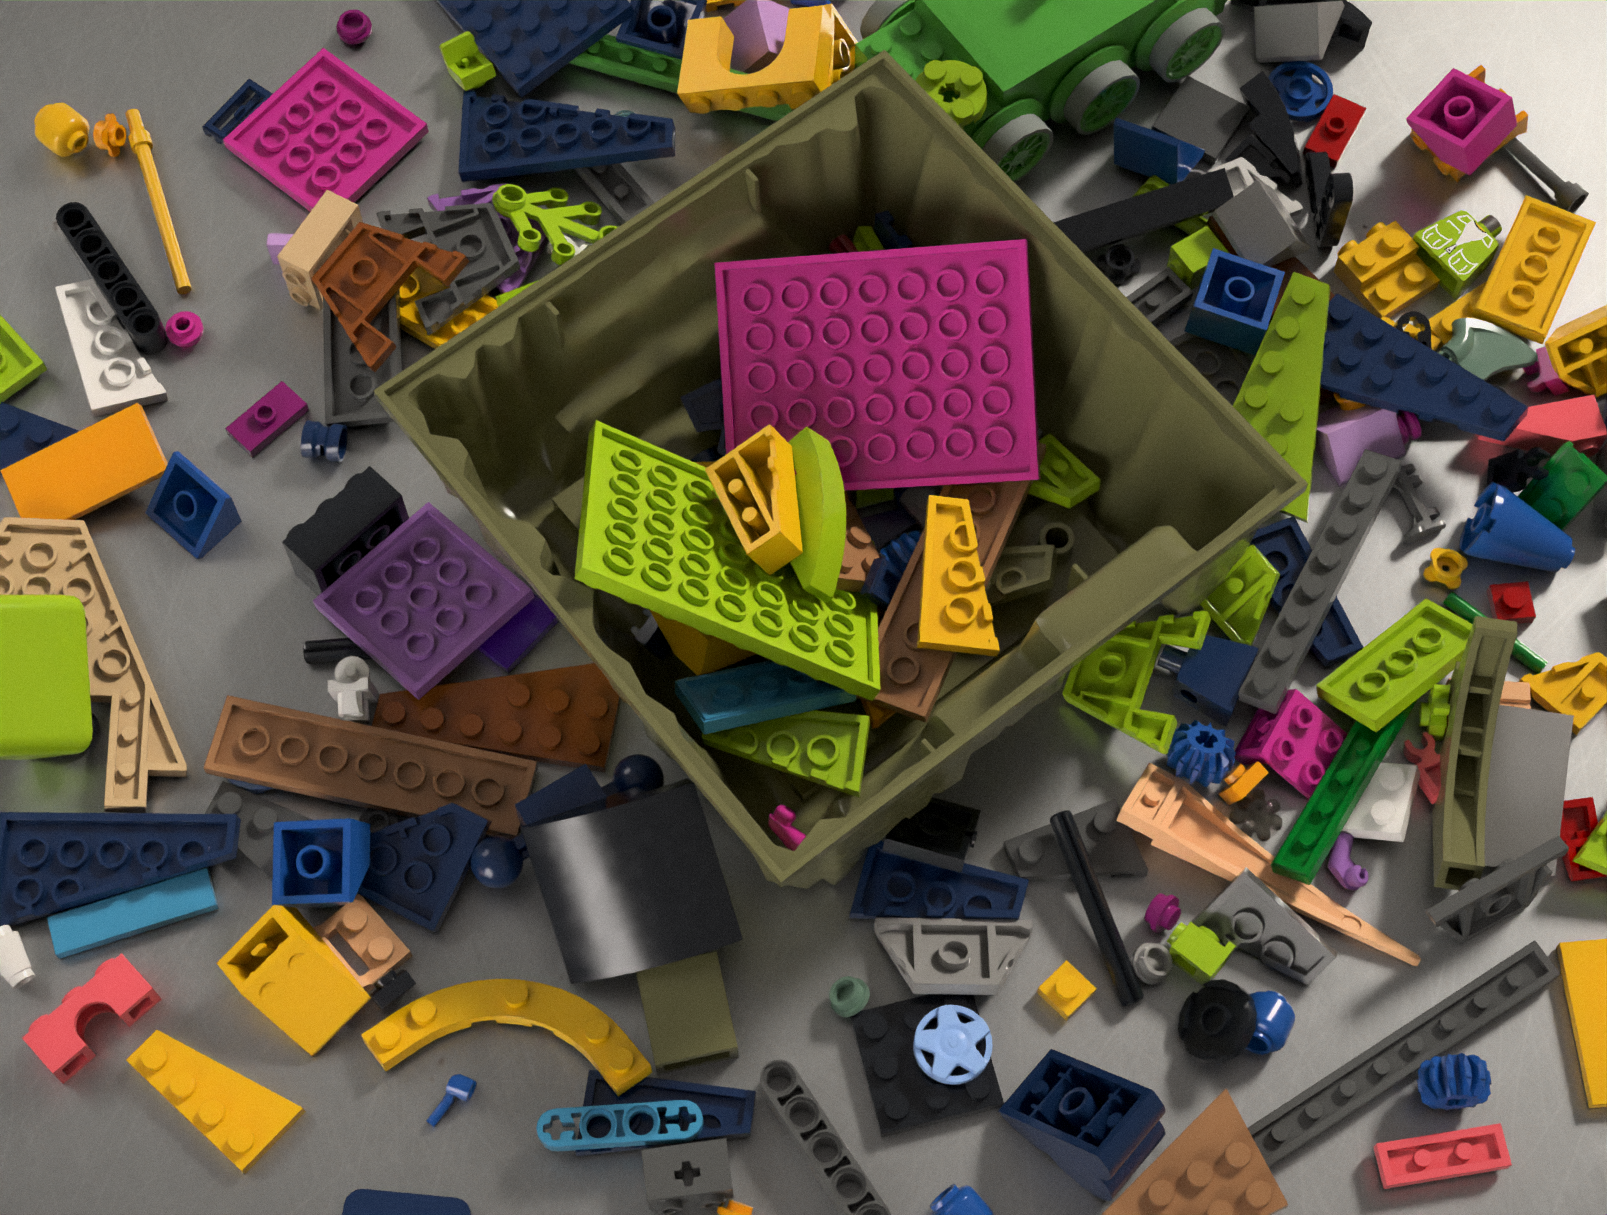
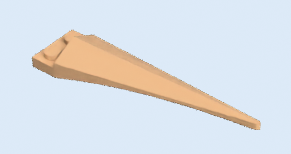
M1151 763L1147 765L1121 808L1116 821L1152 838V846L1228 881H1232L1247 867L1292 910L1404 962L1418 966L1421 961L1419 955L1357 917L1313 885H1307L1274 873L1271 863L1275 857L1218 811L1190 784Z

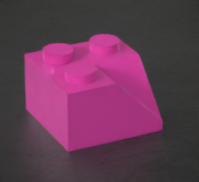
M1455 68L1442 79L1406 118L1407 124L1441 161L1469 176L1517 126L1511 96Z

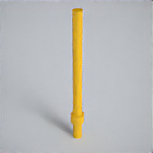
M129 109L125 112V116L130 130L128 139L131 150L137 154L177 293L187 294L192 288L151 153L153 143L150 133L144 129L139 110Z

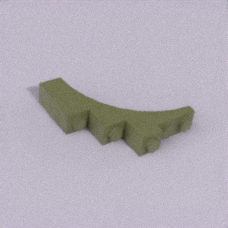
M1475 616L1461 662L1456 661L1449 683V725L1440 749L1441 788L1432 812L1434 887L1459 890L1463 884L1473 878L1480 880L1485 868V815L1488 777L1502 689L1518 634L1517 622Z

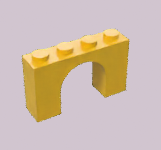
M823 5L789 9L785 41L777 58L758 72L741 75L730 72L734 35L722 16L688 20L677 94L690 113L698 114L718 110L738 111L749 107H775L776 105L791 103L804 104L827 88L835 25Z

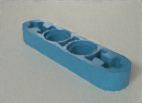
M688 1100L555 1108L547 1110L540 1116L537 1121L536 1130L540 1142L551 1151H570L686 1143L693 1141L700 1135L703 1130L704 1121L702 1112L697 1104ZM687 1111L689 1118L696 1119V1122L689 1124L688 1131H680L679 1124H666L668 1133L660 1134L661 1122L658 1112H666V1121L679 1119L680 1112ZM646 1113L652 1117L654 1125L649 1133L636 1135L630 1130V1121L636 1114ZM597 1116H604L611 1122V1130L602 1138H594L587 1132L589 1121ZM581 1117L579 1128L582 1139L575 1140L576 1135L574 1131L561 1132L559 1140H553L551 1134L545 1132V1129L552 1128L554 1120H560L562 1127H575L573 1118Z

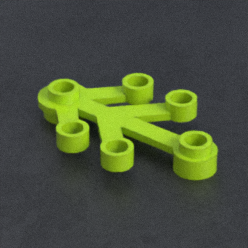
M505 184L500 186L492 197L491 203H493L495 210L502 216L510 218L519 233L517 245L520 249L527 252H534L539 249L541 233L532 228L528 218L538 221L553 247L551 259L558 265L564 264L575 255V247L567 242L562 232L594 244L618 228L617 226L608 225L602 227L598 232L571 221L579 219L586 225H596L600 221L602 207L592 201L583 202L581 205L567 206L569 195L561 188H551L544 192L526 194L524 189L517 185ZM546 205L548 209H542L537 206Z

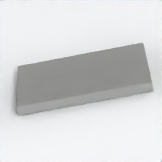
M1499 705L1487 788L1485 867L1496 868L1497 865L1506 859L1516 860L1558 835L1560 837L1574 715ZM1557 858L1547 863V866L1553 872L1550 877L1555 876Z

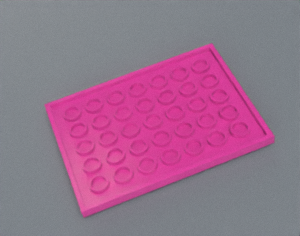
M1026 239L715 263L726 454L769 424L787 442L807 426L830 442L838 461L844 491L1041 479L1028 241Z

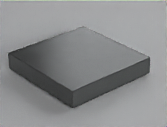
M1187 75L1153 124L1152 130L1204 149L1205 152L1201 159L1214 165L1247 117L1250 107Z

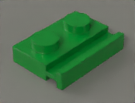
M1571 441L1564 443L1543 466L1544 469L1549 471V475L1542 480L1532 479L1528 483L1527 488L1518 495L1521 500L1563 532L1607 484V475L1585 454H1580L1573 447L1574 444Z

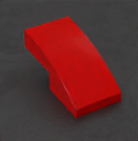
M1593 797L1565 800L1563 804L1560 838L1569 847V850L1565 856H1562L1571 881L1607 877V875L1573 862V859L1598 824Z

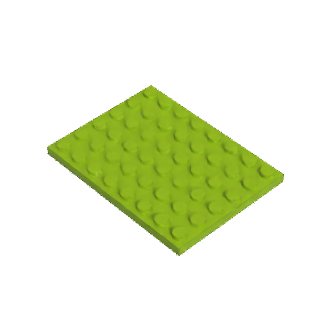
M596 420L588 436L574 579L583 582L588 587L600 589L620 597L627 603L637 604L659 613L666 619L676 620L693 627L705 635H712L732 643L739 649L749 650L771 659L778 665L788 666L807 674L815 680H822L837 686L849 694L858 695L873 701L881 690L877 605L861 595L860 592L836 589L833 598L826 603L803 590L790 562L769 575L746 554L705 471L706 467Z

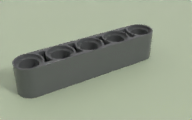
M785 1060L768 1062L760 1074L762 1096L839 1215H891L882 1198L795 1067ZM776 1075H783L790 1080L791 1084L786 1090L774 1091L768 1086L769 1080ZM798 1110L809 1111L814 1117L813 1121L805 1127L795 1125L790 1118ZM829 1145L836 1150L837 1156L830 1162H821L813 1153L819 1146ZM852 1180L860 1186L861 1191L856 1197L845 1198L838 1193V1185L843 1181Z

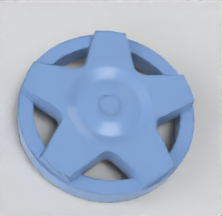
M958 1005L940 1006L926 1014L918 1024L913 1040L914 1055L920 1068L932 1079L950 1085L967 1083L979 1076L990 1060L993 1047L992 1036L984 1019L974 1011ZM957 1015L964 1016L970 1019L971 1022L962 1023ZM937 1018L936 1029L924 1030L929 1022ZM983 1038L985 1041L984 1057L976 1049V1045ZM921 1050L934 1055L932 1067L926 1062ZM957 1066L969 1071V1073L950 1076Z

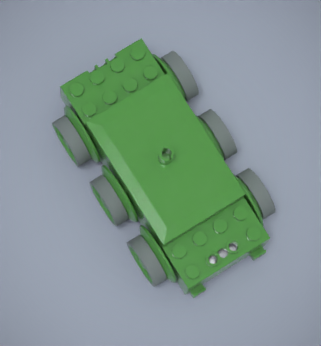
M876 0L862 19L860 33L863 40L855 44V69L883 50H886L914 80L924 71L925 65L933 60H956L980 69L987 89L986 109L976 123L973 120L970 124L963 126L964 131L1016 183L1032 172L1051 148L1053 133L1044 121L1051 118L1059 124L1069 122L1082 135L1096 133L1115 121L1136 97L1140 82L1139 78L1131 70L1135 65L1142 71L1155 70L1168 83L1182 80L1199 69L1221 44L1225 29L1216 16L1224 11L1227 0ZM946 91L941 94L944 96V102H952L953 97L957 100L960 96L955 94V91Z

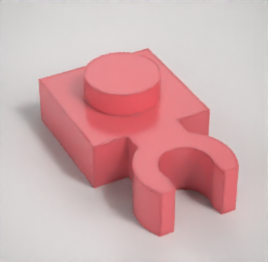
M1425 732L1422 734L1421 743L1425 748H1415L1408 739L1404 741L1403 754L1408 761L1418 766L1420 771L1418 785L1430 803L1434 804L1441 788L1440 754L1437 755L1435 752V739L1433 736Z

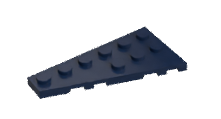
M0 812V927L3 925L15 926L235 859L237 857L241 819L237 814Z

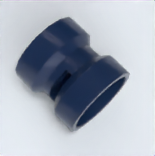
M307 420L301 435L300 450L302 457L316 459L318 456H325L328 461L342 462L348 443L347 426L332 424L330 427L323 426L321 422Z

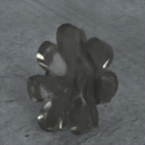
M1260 789L1253 791L1251 799L1245 796L1243 799L1235 802L1234 805L1238 809L1232 811L1229 815L1232 823L1235 825L1242 824L1240 829L1250 838L1256 832L1260 841H1267L1271 838L1270 828L1277 831L1283 825L1282 818L1275 814L1281 809L1280 803L1276 799L1266 801L1265 793Z

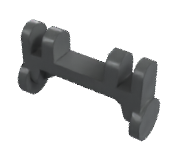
M1414 464L1401 466V471L1393 485L1401 493L1413 516L1412 528L1404 535V539L1408 544L1414 543L1426 535L1441 531L1446 527L1444 520L1432 522V520L1440 515L1437 507L1425 509L1415 490V488L1423 483L1419 475L1408 477L1416 471Z

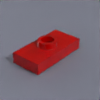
M1333 94L1306 143L1303 154L1306 155L1307 152H1327L1330 166L1336 168L1362 121L1367 108Z

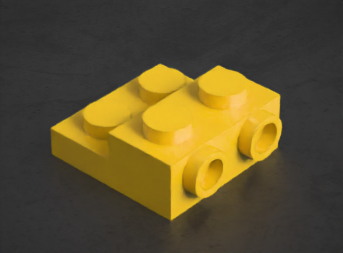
M1396 220L1387 226L1383 222L1377 223L1367 232L1366 239L1359 244L1351 240L1343 245L1337 253L1338 259L1333 271L1363 306L1380 319L1381 317L1391 318L1437 288L1440 281L1416 254L1419 245Z

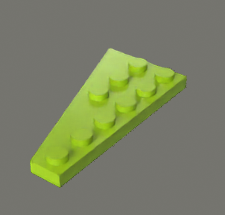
M1293 272L1233 407L1308 483L1304 493L1279 511L1308 523L1330 286L1329 284Z

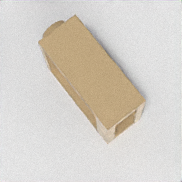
M326 190L277 256L290 297L302 306H308L309 304L319 310L323 309V296L313 282L312 277L359 222H363L358 204L329 190Z

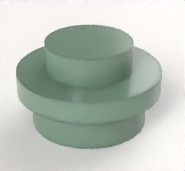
M851 976L838 979L832 985L829 992L831 1007L841 1017H851L859 1013L866 1006L870 996L869 987L859 978Z

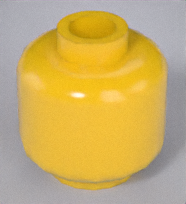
M63 102L44 106L39 110L34 119L35 135L38 141L61 157L79 153L88 144L90 126L87 119Z

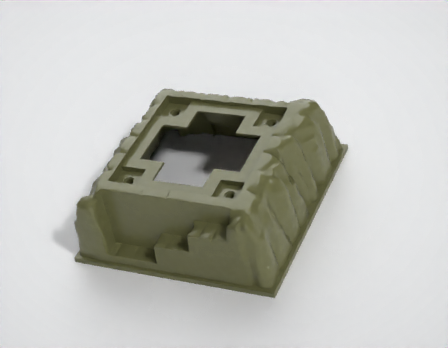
M883 50L373 390L376 400L436 471L447 493L458 498L472 514L480 528L484 541L495 556L525 578L606 676L621 700L629 704L640 717L647 737L659 750L679 764L726 821L729 828L736 833L751 851L766 880L777 883L780 888L789 885L809 889L821 879L837 885L859 861L865 848L877 844L905 817L910 819L928 805L934 793H941L960 781L971 753L998 737L1006 726H1013L1036 704H1042L1062 687L1067 672L1158 602H1161L1175 616L1193 613L1224 581L1231 568L1245 554L1259 526L1304 493L1308 485L886 50ZM888 210L895 219L892 227L899 236L907 235L913 243L912 248L1020 239L1028 241L1038 427L1044 432L1043 437L1048 434L1054 436L1100 479V490L1072 508H1067L1030 494L1027 495L1005 547L1048 545L1047 543L1050 541L1061 542L1064 547L1056 548L1058 555L1054 587L991 607L994 634L998 639L1000 648L998 656L957 652L926 723L896 712L878 728L872 729L870 724L860 798L703 744V732L675 694V681L697 675L673 653L672 649L663 661L652 655L634 639L636 636L630 630L632 626L638 629L643 627L648 620L642 613L646 608L637 604L627 603L622 598L603 590L588 587L583 582L574 579L588 436L596 420L688 460H691L705 449L718 447L721 429L696 432L680 396L721 377L715 263L833 254L828 246L836 237L844 234L853 242L857 226H871L874 231L875 214ZM741 660L717 671L736 668L749 664L745 660ZM856 698V701L814 710L867 716L859 698ZM779 805H785L795 812L796 819L791 825L806 835L795 851L787 848L768 825L769 814H774L775 808Z

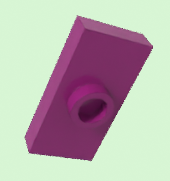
M281 381L225 429L227 434L253 458L309 411V408L305 401Z

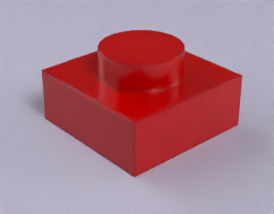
M1528 581L1489 585L1486 593L1493 619L1515 621L1517 624L1533 623L1536 614Z

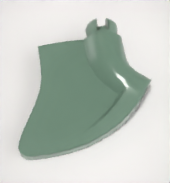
M1460 318L1453 321L1451 324L1453 333L1451 340L1437 352L1484 381L1502 371L1532 366L1538 358L1532 348L1512 333L1492 323L1473 318Z

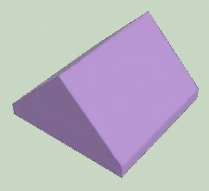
M746 0L724 18L725 23L734 35L731 56L732 69L751 74L764 69L777 58L785 41L789 8L771 0Z
M1338 405L1318 415L1315 449L1339 486L1349 481L1365 449L1395 459L1405 456L1406 451L1395 412L1370 405H1365L1355 410H1342Z

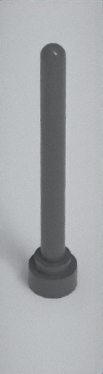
M1516 137L1504 145L1512 155L1555 193L1556 205L1561 209L1573 213L1587 199L1589 193L1577 182L1572 183L1571 181L1565 182Z

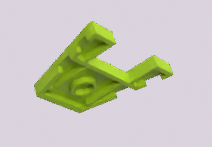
M1194 611L1193 616L1175 618L1172 614L1159 616L1157 621L1142 623L1133 621L1070 669L1062 693L1065 701L1162 754H1168L1177 726L1175 716L1141 710L1140 707L1161 644L1201 650L1211 620L1208 611Z

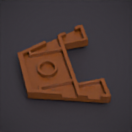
M359 222L313 275L312 280L367 366L375 373L397 347L393 341L369 323L417 267H421L448 287L469 263V260L461 252L454 250L453 252L438 248L435 244L425 241L420 243L407 239L402 234Z

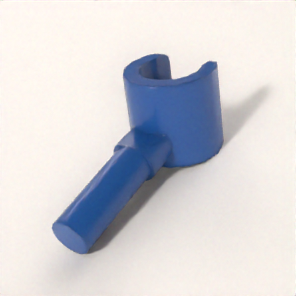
M461 1074L452 1076L448 1081L443 1100L426 1121L435 1127L454 1103L455 1098L468 1102L475 1092L477 1082Z

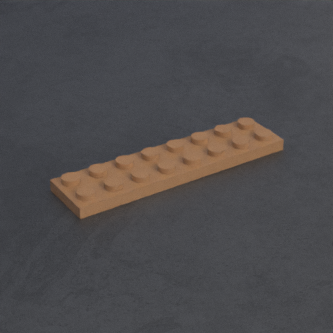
M1039 442V460L1041 466V463L1045 457L1047 450L1046 444ZM1034 480L944 485L939 496L969 500L978 543L977 553L985 576V589ZM924 528L878 628L881 690L873 701L856 695V698L926 723L957 652L917 648Z
M229 695L226 697L204 764L206 774L358 807L391 812L409 818L418 817L438 810L437 808L455 803L492 821L486 834L503 836L511 840L519 836L521 831L515 804L530 796L538 768L537 761Z

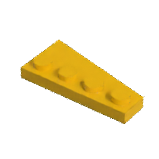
M929 495L927 499L917 648L997 657L1000 648L998 639L994 634L991 605L988 603L986 596L985 576L977 553L978 543L968 499Z

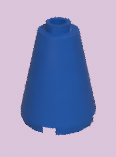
M1496 483L1489 484L1476 500L1474 506L1479 509L1474 519L1467 518L1460 538L1459 548L1468 556L1554 573L1559 571L1561 567L1566 569L1575 555V547H1572V538L1506 487Z

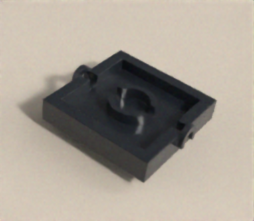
M931 797L927 806L910 819L907 817L902 819L886 835L882 851L962 873L970 847L974 848L975 840L977 839L978 831H976L981 810Z

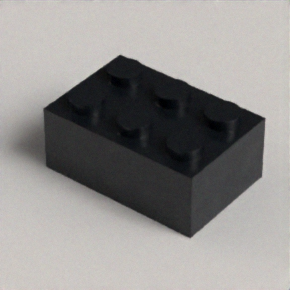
M369 466L364 472L352 476L347 481L345 488L335 497L323 501L318 506L315 514L306 522L294 526L282 543L296 576L318 596L408 520L409 516L402 495Z

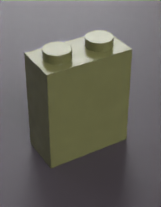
M717 951L706 952L687 959L636 972L657 1075L739 1057Z

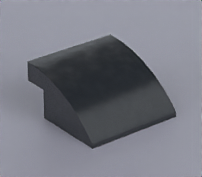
M685 778L648 792L636 786L520 827L571 984L606 979L662 966L743 940L693 781Z

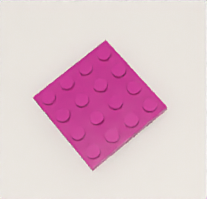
M322 48L227 135L223 141L229 151L311 212L326 190L355 203L413 148L429 130L427 123L329 51Z

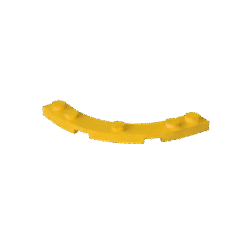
M520 979L477 980L434 991L402 1007L361 1034L364 1043L385 1071H388L440 1037L472 1027L473 1022L496 1020L497 1024H516L532 1027L534 1024L553 1031L555 1036L574 1046L593 1064L617 1096H620L653 1073L650 1063L630 1038L599 1008L563 989Z

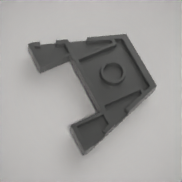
M493 203L445 206L443 211L424 212L423 208L409 209V213L391 214V211L376 213L382 229L402 234L407 239H413L426 234L431 244H435L438 248L453 252L454 250L461 252L469 260V263L449 285L450 288L414 301L428 335L435 333L520 269L519 260Z

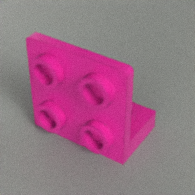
M1290 689L1276 714L1258 708L1235 749L1236 754L1234 758L1242 765H1251L1256 761H1259L1261 764L1267 763L1302 795L1310 799L1348 734L1300 691Z

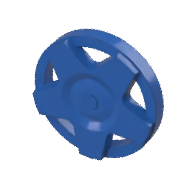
M1290 61L1277 66L1268 77L1284 103L1289 119L1293 121H1304L1306 123L1316 120L1317 117L1324 113L1333 96V85L1327 73L1309 62ZM1296 70L1291 77L1282 75L1284 72ZM1312 74L1320 79L1323 84L1314 83L1312 81ZM1323 102L1318 108H1316L1315 103Z

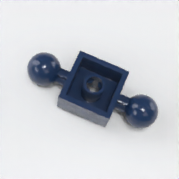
M633 754L625 757L617 764L613 772L612 782L601 787L585 763L516 803L515 808L522 827L636 786L647 792L663 787L664 774L660 765L653 758L643 754ZM520 834L512 840L503 836H491L482 840L475 847L471 856V869L481 884L490 888H504L518 879L523 869V861L530 857L523 835Z

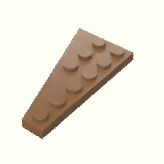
M1225 1089L1101 1215H1272L1288 1207V1203L1228 1090Z

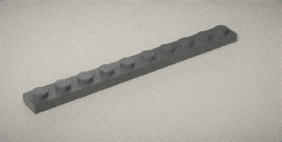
M1534 940L1248 1127L1268 1167H1272L1416 1072L1420 1068V1064L1425 1060H1431L1434 1056H1440L1557 979L1561 973Z

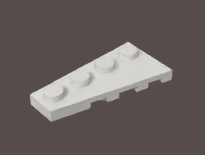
M93 279L55 287L92 416L97 417L119 412L135 403L145 406L168 400L166 390L152 374L144 357H141L133 345V340L116 319L114 311Z

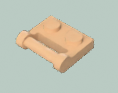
M360 894L355 896L352 903L345 904L321 925L313 927L367 993L375 988L372 983L392 968L396 971L413 956L411 951ZM338 933L368 967L369 971L359 976L330 943L329 939Z

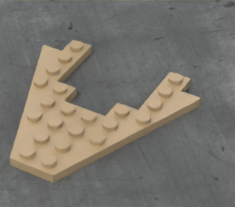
M4 517L0 523V595H69L78 598L84 606L91 702L111 703L104 812L146 813L148 776L187 777V765L85 521Z

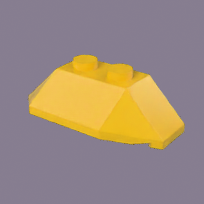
M1604 305L1556 328L1544 343L1553 369L1558 374L1559 379L1587 395H1594L1595 398L1607 393V305Z

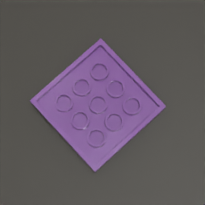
M427 502L313 600V603L319 612L419 700L535 597L530 587L431 503Z

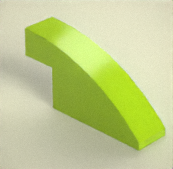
M806 426L788 441L792 446L794 469L797 473L795 481L803 553L790 561L803 590L827 603L834 596L843 561L846 538L844 484L838 461L830 442Z

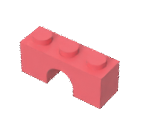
M121 953L115 959L111 958L103 962L95 971V976L85 985L70 990L62 999V1004L52 1013L42 1015L30 1025L29 1032L22 1039L47 1068L64 1084L96 1057V1054L87 1045L84 1036L86 1026L93 1017L101 1013H114L130 1027L162 999Z

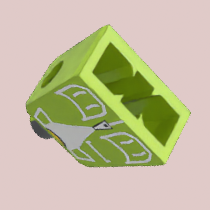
M1460 210L1416 232L1413 236V240L1419 245L1416 254L1440 279L1439 285L1454 300H1457L1493 261L1499 247L1498 241L1494 237L1501 233L1502 227L1500 222L1492 215H1487L1477 222L1467 211Z

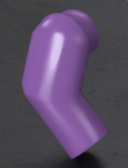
M1340 832L1331 848L1328 868L1344 888L1358 890L1367 884L1369 875L1366 868L1361 869L1360 865H1356L1350 859L1354 837L1349 833Z

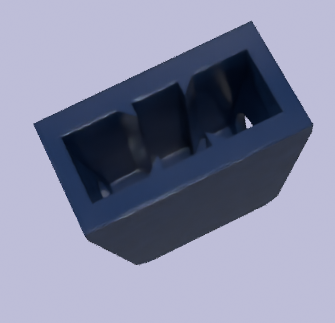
M1206 635L1201 650L1189 648L1188 652L1165 644L1157 666L1178 674L1172 690V694L1227 727L1239 699L1238 692L1255 661L1259 648Z

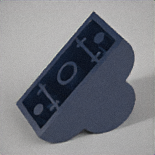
M1053 1049L1049 1050L998 1110L1002 1117L1021 1136L1041 1151L1049 1154L1056 1164L1084 1189L1105 1201H1112L1166 1135L1165 1129L1159 1121L1166 1110L1162 1101L1152 1089Z

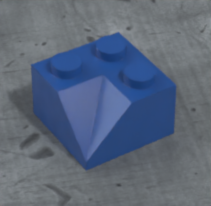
M1213 248L1203 272L1184 332L1256 356L1267 331L1285 272Z
M352 818L274 822L272 905L307 909L331 908L352 903L370 866V824Z

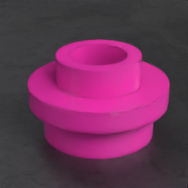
M188 311L174 314L167 321L165 332L170 342L182 348L196 345L204 331L200 317ZM189 325L185 330H178L183 326Z

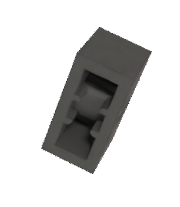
M726 1138L641 1150L649 1210L657 1209L659 1214H672L682 1211L683 1205L700 1203L701 1208H715L725 1205V1199L734 1198ZM692 1170V1174L695 1177L693 1178L692 1186L684 1185L682 1180L684 1171Z

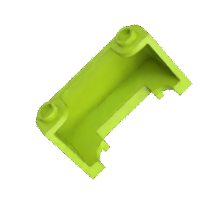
M0 595V760H30L84 752L92 741L93 730L86 619L83 604L75 596Z

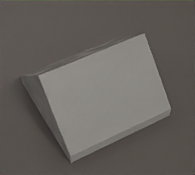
M1343 1L1254 7L1255 46L1258 63L1322 60L1345 6Z
M1256 180L1212 213L1221 230L1241 258L1271 267L1307 252L1311 248L1273 188L1260 180Z

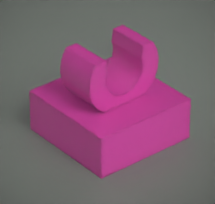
M1546 346L1536 349L1538 361L1532 366L1524 367L1523 370L1527 375L1537 372L1540 374L1536 380L1528 382L1527 387L1533 393L1541 392L1548 387L1555 396L1568 392V384L1559 379L1558 374L1553 369Z

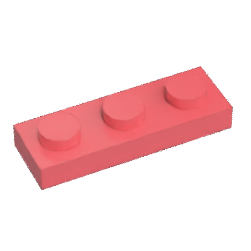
M1501 1123L1376 1143L1373 1147L1383 1189L1508 1169L1512 1165Z

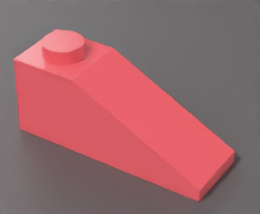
M1589 395L1528 407L1527 416L1505 441L1476 435L1478 440L1526 451L1534 447H1540L1550 453V456H1553L1564 443L1571 441L1574 444L1573 447L1580 454L1583 453L1589 458L1599 452L1607 438V429L1595 396Z

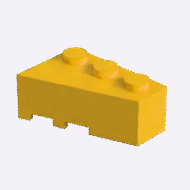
M769 424L707 467L705 471L746 554L766 573L771 575L801 555L803 550L792 446Z

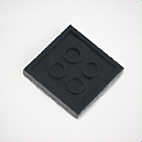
M927 994L862 1010L850 1017L881 1138L1003 1106L1004 1101L991 1057L984 1071L975 1079L963 1084L950 1085L940 1083L929 1077L920 1068L914 1055V1035L923 1017L930 1011L944 1005L963 1006L979 1015L973 995ZM957 1015L960 1022H971L970 1019L961 1015ZM937 1018L929 1022L924 1030L936 1029ZM984 1038L976 1045V1049L982 1057H984L985 1053ZM921 1050L926 1062L932 1067L934 1055ZM957 1066L950 1076L969 1073V1071Z

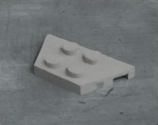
M875 917L874 933L914 994L998 995L1031 938L1033 931V920Z

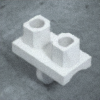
M355 656L346 657L338 663L335 668L336 680H327L328 693L338 703V715L344 717V720L360 724L370 723V703L378 702V690L370 681L371 673L369 666L363 659Z

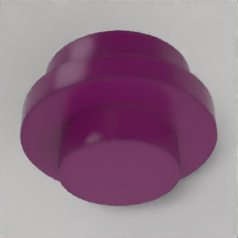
M354 9L348 10L340 16L337 22V34L345 43L359 44L370 37L372 24L369 17L363 12Z
M1162 893L1154 897L1144 916L1145 922L1150 924L1152 931L1159 934L1165 929L1171 930L1176 925L1181 915V909L1178 908L1179 899L1172 894L1166 896Z

